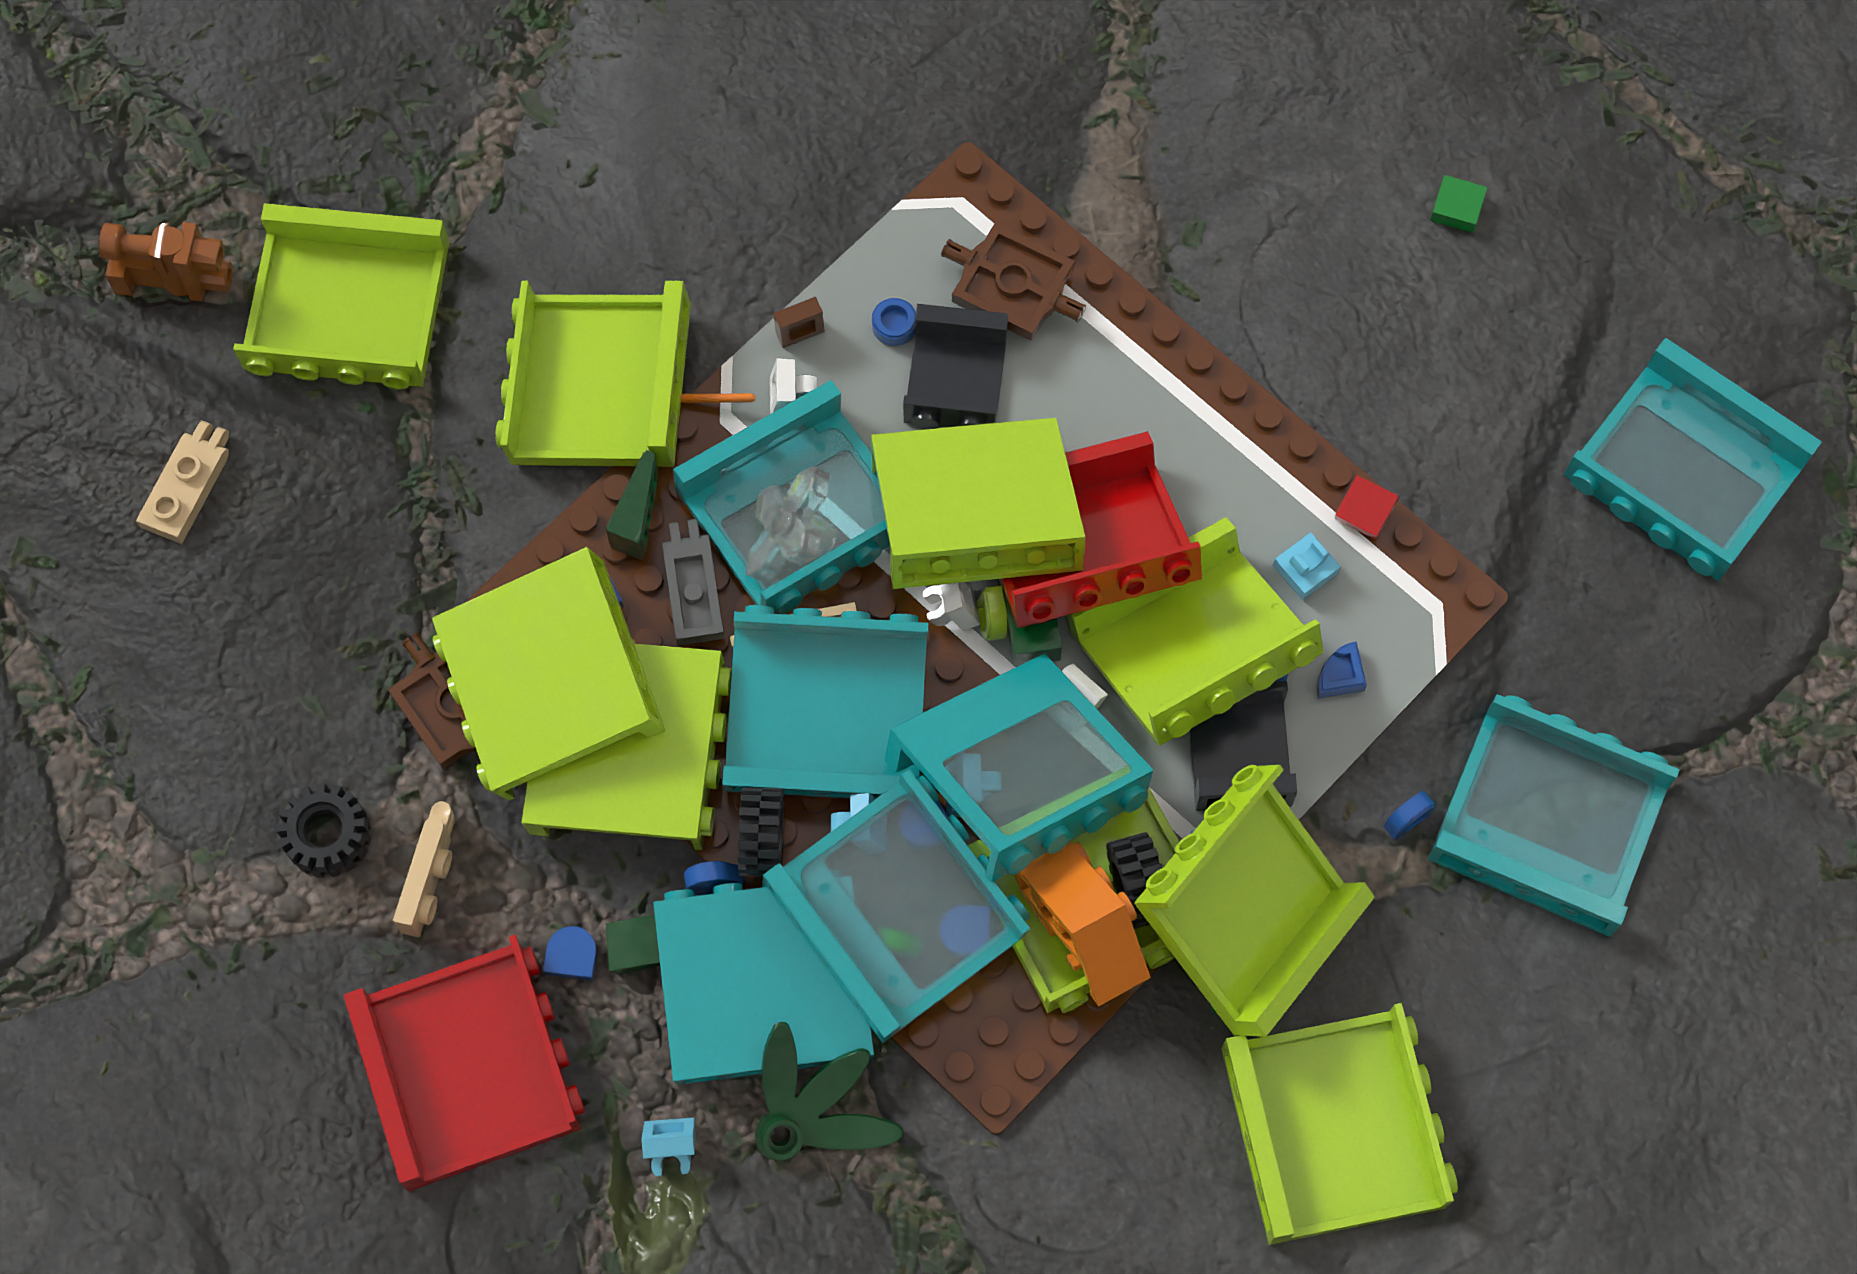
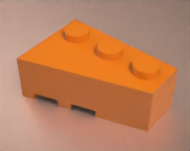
M1069 841L1057 853L1050 854L1047 852L1032 860L1024 870L1014 875L1020 893L1050 937L1057 935L1071 953L1066 956V960L1074 972L1083 968L1090 987V995L1098 1007L1151 978L1131 922L1137 918L1131 901L1124 892L1118 894L1114 892L1106 872L1100 866L1095 869L1092 867L1085 849L1078 841L1073 844Z

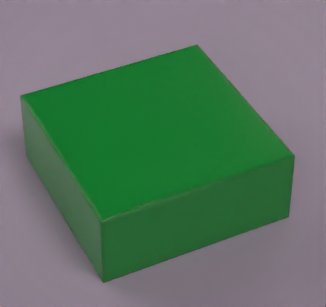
M1444 175L1430 221L1473 233L1487 187Z

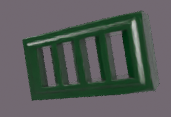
M648 450L645 453L643 452L606 526L611 548L641 560L646 553L659 477L656 456L653 452Z

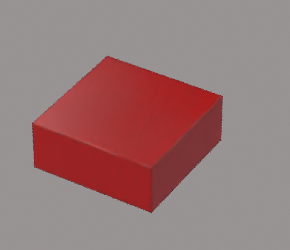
M1356 475L1335 514V520L1377 540L1395 508L1399 496Z

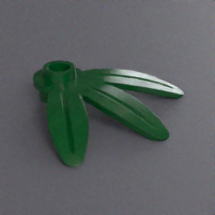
M776 1023L767 1038L762 1057V1085L765 1102L770 1113L759 1121L755 1130V1142L759 1151L768 1159L785 1161L798 1154L804 1144L825 1149L857 1150L880 1147L900 1140L904 1134L903 1128L899 1124L883 1118L863 1114H836L818 1117L841 1099L859 1079L869 1062L870 1052L867 1049L858 1048L835 1058L818 1070L807 1081L798 1095L795 1096L798 1064L794 1037L788 1023ZM777 1127H785L788 1129L786 1138L780 1142L772 1141V1131Z

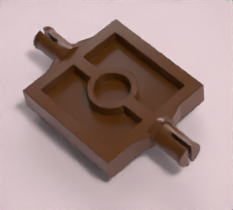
M994 223L985 240L973 250L951 239L947 240L946 245L942 249L941 257L964 266L963 276L952 293V302L965 309L1008 313V330L1030 341L1034 339L1044 320L1052 315L1054 311L1075 320L1077 323L1085 312L1086 304L1063 295L1064 286L1074 271L1075 261L1004 226Z
M415 633L411 637L420 651L415 648L409 638H406L402 645L417 665L406 678L390 687L388 691L438 764L444 769L463 755L475 752L476 748L469 744L462 729V722L466 720L463 708L456 703L449 691L447 679L452 676L447 662H444L437 652L433 654L421 638V635Z

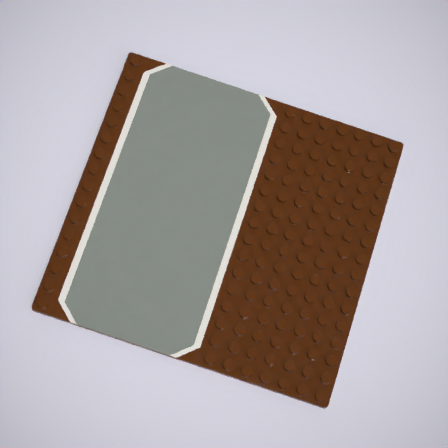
M966 142L956 149L785 307H790L816 296L823 311L825 332L782 348L776 335L773 318L691 393H752L756 397L754 402L681 403L674 467H658L659 477L646 553L642 560L615 550L609 544L606 526L636 466H612L465 601L468 602L588 547L603 559L609 577L612 579L623 601L624 607L621 610L630 635L635 640V644L721 651L726 668H732L733 647L730 637L735 632L734 611L745 612L746 606L755 605V603L711 541L710 545L725 639L677 646L662 541L671 540L669 523L671 522L679 523L681 539L690 537L688 520L695 518L675 491L673 469L770 415V375L777 358L795 359V377L800 375L817 377V387L830 380L833 381L842 393V414L870 452L872 434L923 430L916 428L912 423H904L903 400L904 395H907L915 335L909 342L899 346H890L880 342L872 330L873 310L880 302L889 298L906 300L914 307L915 311L917 303L963 308L952 302V293L963 276L964 266L941 257L942 249L946 245L947 240L951 239L973 250L985 240L994 223L1074 260V271L1064 286L1063 295L1086 304L1085 312L1078 323L1054 311L1052 315L1044 320L1032 341L1008 330L996 423L1057 418L1065 453L1148 431L1154 443L1155 465L1187 536L1190 537L1227 517L1236 527L1241 554L1302 624L1305 625L1314 619L1320 623L1324 653L1316 657L1309 665L1299 667L1288 674V692L1284 701L1290 774L1296 773L1297 795L1290 809L1299 821L1506 604L1508 594L1500 585L1400 501L1397 502L1377 540L1335 520V514L1356 475L1378 486L1380 485L977 146ZM842 453L725 520L721 526L762 585L767 589L885 520L882 499L852 456L848 453ZM698 524L699 535H706ZM1311 532L1341 566L1339 574L1302 600L1273 567V562L1276 557ZM890 546L882 550L881 555L871 564L865 567L857 565L843 573L842 578L835 585L823 591L817 588L804 596L801 603L794 608L821 609L855 602L856 611L869 613L872 620H889L892 614H911L919 617L918 622L928 623L923 713L1016 668L1013 666L1008 630L1005 639L986 641L982 637L979 625L963 631L953 620L946 625L935 626L927 618V613L938 610L942 605V601L930 604L923 597L922 592L931 586L940 585L893 589ZM998 579L970 581L976 602L985 587L999 586ZM791 610V611H789V612H787V613H785V614H787V615L793 614V610ZM1067 615L1058 617L1057 622L1062 644L1061 660L1053 661V663L1061 671L1065 667L1074 664L1108 694L1098 708V711L1154 770L1149 788L1180 842L1204 820L1203 815L1206 811H1196L1190 732L1158 746L1072 637ZM1357 641L1367 684L1365 691L1318 698L1317 683L1325 662L1341 646ZM722 696L720 713H725L727 717L724 742H716L714 760H720L721 762L720 781L718 789H710L708 807H714L715 809L712 836H704L702 850H695L691 840L683 841L705 862L723 861L739 866L738 825L742 793L724 792L723 789L730 696ZM1049 711L943 763L946 769L960 756L980 757V774L1000 775V795L1033 786L1038 801L1037 812L1044 808L1057 779L1075 786V793L1128 768L1088 724L1083 730L1074 734ZM920 771L919 777L923 775L926 778V776ZM934 787L940 798L939 802L946 813V799ZM783 795L784 832L781 866L784 867L831 832V814L850 812V799ZM903 802L886 814L887 853L868 855L849 841L825 860V865L829 871H840L841 877L851 876L854 903L875 932L878 927H883L925 940L921 958L917 960L893 955L915 986L919 989H925L966 959L951 955L941 944L939 937L940 923L949 910L958 906L989 907V941L1004 929L992 906L945 844L931 850L920 851L909 847L903 841L899 832V818L902 810L911 803ZM982 803L979 807L985 813V803ZM956 817L970 837L965 842L967 845L980 840L962 817ZM743 876V890L763 888V877ZM1012 946L890 1038L986 1130L993 1135H999L1009 1127L1147 980L1099 1007L1089 992L1087 993L1088 1001L1066 1013H1062L1060 1008L1047 1013ZM1146 964L1150 977L1161 967L1150 969L1149 965Z

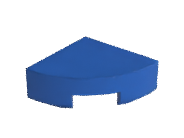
M1357 641L1341 646L1325 662L1317 683L1318 698L1365 691L1367 684Z

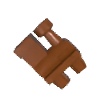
M108 222L103 224L99 236V253L102 259L109 260L105 276L115 294L133 296L135 285L165 288L172 295H188L190 300L204 302L206 290L229 292L234 268L231 261L224 260L225 247L223 242L218 239L203 238L197 224L183 222L180 231L178 228L170 227L169 223H162L154 229L152 235L127 234L126 228L122 224Z

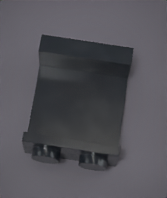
M917 303L915 341L907 395H904L903 400L904 423H912L916 428L923 430L937 429L938 427L948 428L996 423L1008 335V313Z
M1287 681L1274 682L1270 687L1256 691L1233 704L1226 712L1216 714L1191 728L1189 732L1196 811L1206 810L1211 804L1220 800L1233 785V777L1241 769L1249 765L1265 766L1280 764L1284 771L1274 781L1273 785L1288 806L1292 807L1297 795L1296 773L1290 774L1284 710V701L1288 692Z

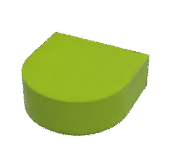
M1002 586L985 587L976 602L980 620V632L986 641L1005 639L1007 634V613Z

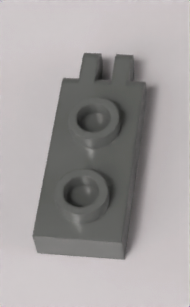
M697 519L688 520L690 537L681 539L679 523L671 522L669 523L671 540L662 541L677 646L725 639L709 534L699 535Z

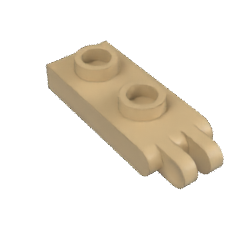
M201 421L193 435L188 433L182 435L136 520L140 528L180 544L183 543L228 459L229 450L224 448L229 437L228 430L217 427L208 442L213 426L208 422Z
M443 801L437 802L432 806L429 818L424 823L393 918L394 924L401 933L419 938L424 924L430 925L433 921L438 901L437 897L433 895L438 879L446 878L452 861V851L448 850L451 842L450 835L455 822V815L449 804Z

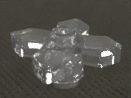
M812 466L797 474L789 490L774 484L759 492L755 518L764 525L765 529L749 550L746 575L763 582L777 576L786 559L795 564L802 565L815 558L818 559L831 551L836 540V528L830 524L826 516L816 512L827 498L829 473Z

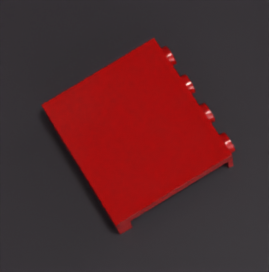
M1146 431L1065 453L1085 533L1083 571L1001 578L999 580L1018 628L1201 580V546L1199 542L1191 543L1155 465L1154 443L1149 432Z
M516 934L509 936L511 943L509 946L368 995L363 988L343 994L398 1180L408 1192L581 1130L577 1115L585 1113V1108L577 1085L574 1084L567 1087L562 1069L570 1066V1062L561 1037L552 1040L547 1022L555 1020L553 1009L546 991L537 994L532 978L540 974L539 966L532 947L523 948Z

